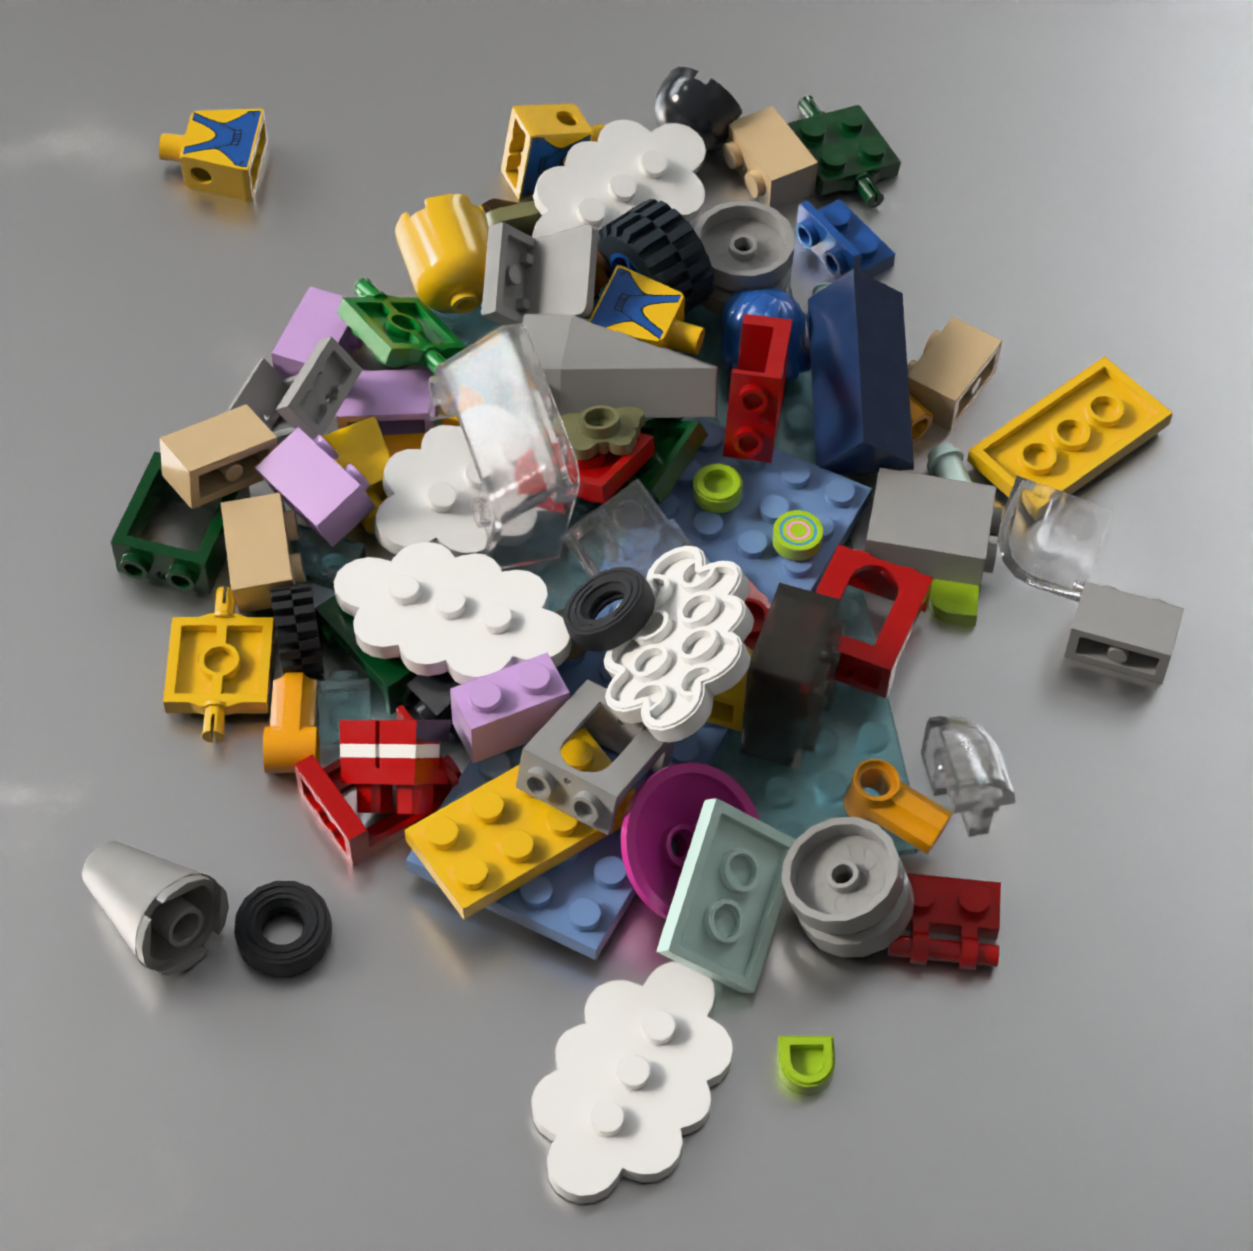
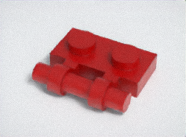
M907 873L914 890L913 915L905 928V931H911V936L900 935L889 945L888 956L909 958L910 964L926 965L927 960L958 963L959 969L975 970L976 965L998 967L999 945L978 943V938L997 940L1000 930L1001 882ZM929 933L959 936V941L929 938Z

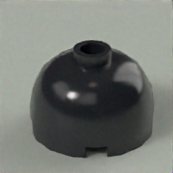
M679 66L672 69L656 95L654 115L658 127L667 123H679L689 126L703 139L706 153L723 147L728 139V125L737 120L743 113L740 105L714 79L711 78L706 85L694 78L699 71Z

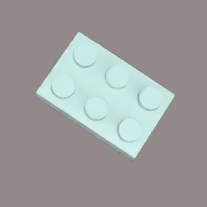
M718 798L704 800L656 952L742 994L755 993L785 895V889L782 884L783 860L796 839Z

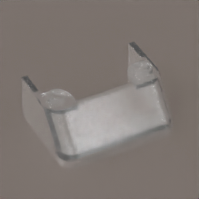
M523 323L502 325L436 367L435 376H430L429 378L430 402L427 412L430 421L458 417L481 481L478 497L472 500V512L477 527H484L487 535L483 555L494 559L501 570L559 559L580 486L578 462L529 332Z

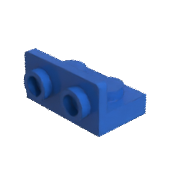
M840 199L819 210L808 200L799 204L796 225L797 237L803 246L811 248L825 263L832 275L840 278L854 268L873 278L894 266L895 253Z

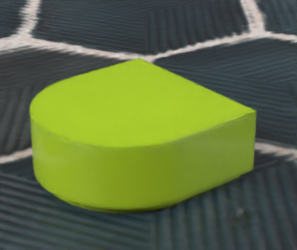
M935 579L932 582L928 608L932 615L940 621L950 624L976 626L979 585Z
M778 1036V1071L783 1084L791 1091L801 1095H814L826 1089L832 1081L835 1069L834 1036Z

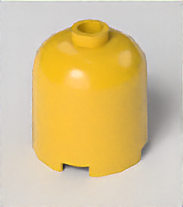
M444 194L430 197L424 201L425 209L416 212L411 217L408 212L401 215L395 226L396 240L414 291L419 299L430 309L441 313H468L481 305L483 300L489 230L487 217L482 205L476 206L471 204L469 196L465 194Z

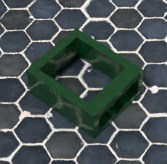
M154 451L110 542L117 571L134 579L142 580L147 578L171 584L179 590H196L210 594L227 558L221 503L251 498L249 486L199 506L214 510L216 513L198 552L141 539L160 498L187 504L162 476L161 453Z

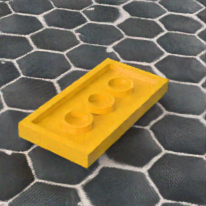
M1104 356L970 448L967 461L1033 520H1036L1170 425L1173 412Z
M585 727L577 731L561 749V756L564 761L572 768L583 772L601 771L613 763ZM519 765L405 829L406 842L463 920L607 835L516 788ZM634 789L618 805L611 833L622 827L623 817L628 803L635 792Z

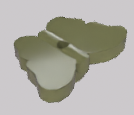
M605 405L592 406L582 413H567L555 418L552 423L553 434L561 439L562 444L567 446L568 452L574 455L577 460H588L596 456L597 453L607 454L609 451L615 455H629L637 444V437L640 436L641 428L645 425V412L636 406H624L616 409Z

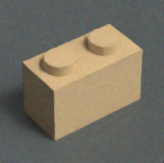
M774 106L734 120L728 125V139L723 145V155L728 166L731 169H736L744 179L752 197H758L762 204L778 209L815 194L818 162Z
M955 317L950 319L941 332L935 330L931 334L921 358L918 361L911 360L907 367L909 393L933 414V423L949 431L952 430L996 372L1002 340Z
M245 404L161 437L162 476L188 506L194 509L263 481L264 479L255 467L277 447V436Z
M280 492L221 503L231 591L241 614L272 608L270 589L306 583L301 553L293 554L291 541L300 539L295 510L286 511Z

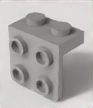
M504 222L490 225L481 316L519 334L524 314L576 315L582 318L589 316L592 312L598 247L597 228L590 224H584L539 238H533Z

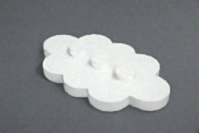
M627 119L615 120L606 124L601 130L597 142L583 141L573 145L567 153L564 166L552 167L544 171L538 178L533 199L535 207L542 216L536 222L532 237L539 238L584 224H590L599 231L606 224L649 199H656L658 202L661 200L667 203L672 209L675 208L686 221L694 219L700 212L705 198L703 183L696 175L702 166L706 153L703 139L695 130L679 123H667L652 132L638 122Z
M481 405L470 409L463 416L460 426L440 425L431 428L424 435L420 449H406L395 453L387 461L382 479L383 490L388 498L379 505L374 522L375 536L380 545L389 552L398 554L403 548L415 543H438L448 548L456 558L473 553L488 555L492 551L495 540L516 541L523 538L530 532L534 516H549L560 510V508L547 507L541 503L522 499L519 484L516 480L517 464L553 431L552 423L554 419L521 418L518 420L506 409L494 405Z
M415 543L403 548L392 561L366 557L347 563L337 572L334 580L337 604L344 612L355 617L353 621L356 642L361 650L376 658L388 659L401 656L407 669L417 675L433 676L449 672L452 678L462 685L547 652L555 667H557L567 659L572 647L571 636L567 632L563 617L548 610V592L543 580L529 571L510 570L502 572L496 561L487 555L473 553L455 558L448 548L438 543Z
M694 546L674 548L654 562L646 578L656 600L652 616L645 627L632 639L617 648L607 650L604 658L605 669L613 678L605 696L611 711L624 723L634 724L643 722L653 737L658 741L667 743L683 740L700 729L711 715L713 696L721 694L737 684L749 669L751 661L749 650L743 643L754 624L753 615L744 602L748 597L750 589L748 579L740 566L734 562L718 561L711 563L705 553Z
M672 961L657 967L647 978L643 986L627 980L608 981L598 986L589 995L584 1009L585 1024L577 1025L567 1030L559 1038L555 1049L557 1070L546 1075L536 1085L531 1100L535 1125L540 1133L553 1141L547 1157L549 1181L554 1190L566 1200L579 1204L597 1202L612 1192L622 1176L645 1183L655 1182L670 1175L679 1164L683 1148L682 1136L700 1129L708 1120L711 1109L710 1087L720 1083L727 1075L733 1057L731 1037L722 1025L710 1018L715 1005V989L711 978L676 961Z

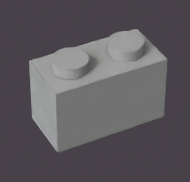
M1085 581L1064 657L1163 684L1184 608L1170 605L1163 600L1148 599L1119 591L1112 586L1097 585Z

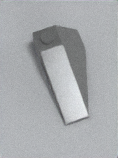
M524 314L512 368L513 417L555 419L567 413H582L587 408L597 405L610 406L614 409L624 406H636L643 409L645 418L717 416L718 367L670 349L660 348L632 338L631 335L599 326L589 322L590 320L576 315Z

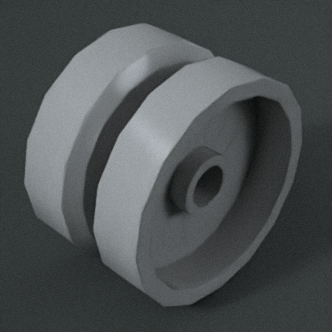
M741 200L718 204L702 214L694 226V231L704 245L714 275V282L712 283L713 293L702 304L708 311L722 316L724 303L735 292L746 289L776 288L788 294L790 293L795 233L787 218L770 206L756 201Z
M858 817L828 819L811 826L798 837L783 860L782 884L795 914L798 916L806 936L822 951L841 958L868 956L887 948L904 932L913 915L914 890L892 837L876 823Z

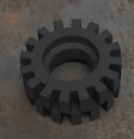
M311 583L270 589L283 676L287 672H303L307 677L324 674Z

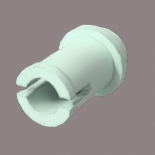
M943 443L937 445L928 453L927 469L932 475L971 482L962 463L964 459L962 450L954 447L951 443Z

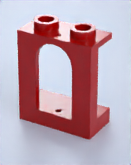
M744 314L738 369H732L723 457L772 463L783 404L792 320Z
M838 544L794 635L791 664L886 699L894 683L897 663L921 611L926 612L928 608L933 577L921 574L914 568L902 567L876 558L866 551L853 550ZM848 585L894 601L874 646L827 629Z
M403 705L396 708L397 720H414ZM439 753V768L446 772L449 784H433L432 813L398 814L396 811L366 828L342 795V793L355 787L356 784H341L340 759L322 768L312 754L294 764L299 793L352 867L405 838V829L437 812L452 788L459 784V777L461 776V772L454 760L449 755L442 757Z

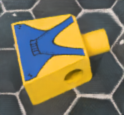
M572 103L513 106L501 172L518 200L533 197L538 178L544 171L552 167L564 166L567 153L573 145L583 141L597 142L599 134L605 125L596 124L590 126L579 108Z
M264 109L195 111L190 115L185 135L161 134L159 158L160 160L181 163L184 184L188 188L253 202L268 144Z
M620 265L616 266L589 319L591 323L613 331L617 330L631 335L632 338L670 350L674 349L695 356L698 355L705 335V328L684 322L685 297L681 292Z

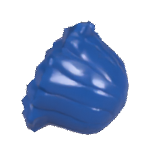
M776 288L746 289L733 293L724 303L721 337L723 358L721 362L725 367L731 368V370L738 369L742 322L744 314L792 320L785 381L794 380L799 377V373L811 370L809 319L807 314L802 311L800 304L792 296Z

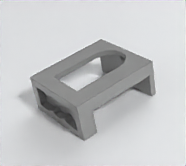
M332 336L318 341L298 375L284 379L264 358L259 359L227 411L247 404L270 430L276 420L282 416L292 427L273 432L277 436V446L298 427L314 440L318 435L321 437L324 435L363 369Z
M587 679L522 749L516 788L609 835L613 830L618 805L649 769L656 772L664 767H668L671 763L675 742L658 741L651 735L643 722L630 724L620 721L607 705L605 697L607 689ZM585 727L598 744L620 755L604 770L583 772L572 768L564 761L561 756L562 747L577 731Z

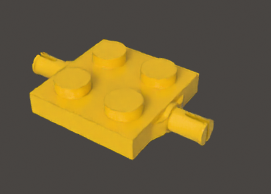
M224 587L216 590L214 613L200 617H172L163 698L165 712L199 713L205 715L202 738L210 743L213 741V732L216 743L224 739L226 715L233 713H269L276 630L274 617H246L235 613L236 601L231 587H227L226 596Z

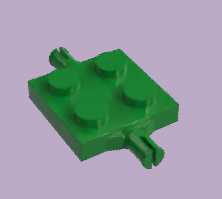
M361 278L354 285V293L359 297H342L337 314L352 329V333L373 351L377 360L382 364L395 368L403 365L421 364L427 367L439 381L441 379L446 381L452 376L454 372L452 364H462L467 347L419 298L386 295L384 292L379 291L368 278L366 280Z

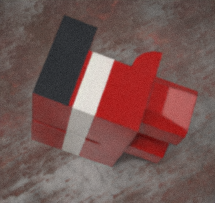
M339 720L341 784H356L357 813L392 812L393 785H397L398 814L432 813L433 784H449L446 772L439 768L440 741H450L451 720Z

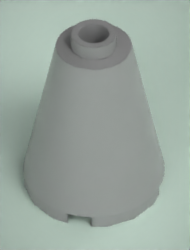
M116 841L102 844L92 850L86 858L82 874L85 885L139 962L146 968L166 976L185 971L201 960L209 951L203 944L209 938L212 931L220 935L223 930L229 909L227 892L211 876Z

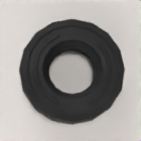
M615 567L591 577L573 593L566 604L563 620L567 632L579 646L587 651L603 652L617 648L642 630L653 614L656 600L651 586L643 575L631 567ZM623 599L612 613L603 618L596 619L599 612L607 605Z
M274 881L259 886L244 898L235 916L234 936L241 956L255 970L271 976H293L309 970L323 958L331 943L332 918L325 900L312 887L296 881ZM279 912L294 913L304 922V930L301 936L294 942L286 945H277L269 942L262 933L266 920Z

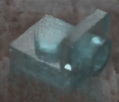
M335 671L329 673V680L317 681L321 745L340 744L339 720H372L371 683L369 678L360 679L359 671Z

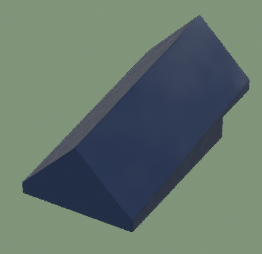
M853 268L808 299L816 465L819 468H824L836 474L879 472V468L898 471L914 470L903 293Z

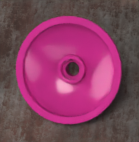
M687 762L664 767L656 771L643 781L634 792L623 817L621 852L628 878L641 900L664 919H667L704 800L718 798L760 820L750 797L739 783L722 770L707 764ZM672 839L675 841L677 846V851L675 855L673 854L671 849Z

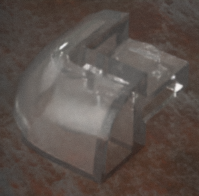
M1016 476L999 526L997 542L1002 560L1014 577L1026 584L1079 603L1085 581L1089 582L1098 559L1097 556L1114 510L1067 494L1064 491Z
M639 479L632 481L597 509L587 513L560 537L590 578L602 571L615 567H631L646 579L654 562L663 554L674 548L693 546L675 520L667 519Z
M937 716L928 719L921 756L934 796L948 794L953 813H961L968 837L988 834L993 813L999 811V806L1015 803L1014 791L999 747L986 728L965 717Z

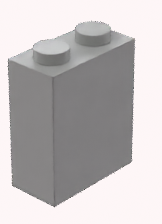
M879 468L865 551L884 561L902 567L914 568L921 574L933 577V581L938 579L979 585L980 590L983 572L993 573L998 544L988 543L989 535L998 537L1003 508L994 506L996 486Z

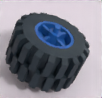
M656 199L644 201L598 231L597 250L602 254L610 267V271L606 274L609 280L616 266L620 265L681 292L685 297L684 315L706 302L709 296L712 295L714 275L704 245L689 222L667 203L661 200L658 202Z

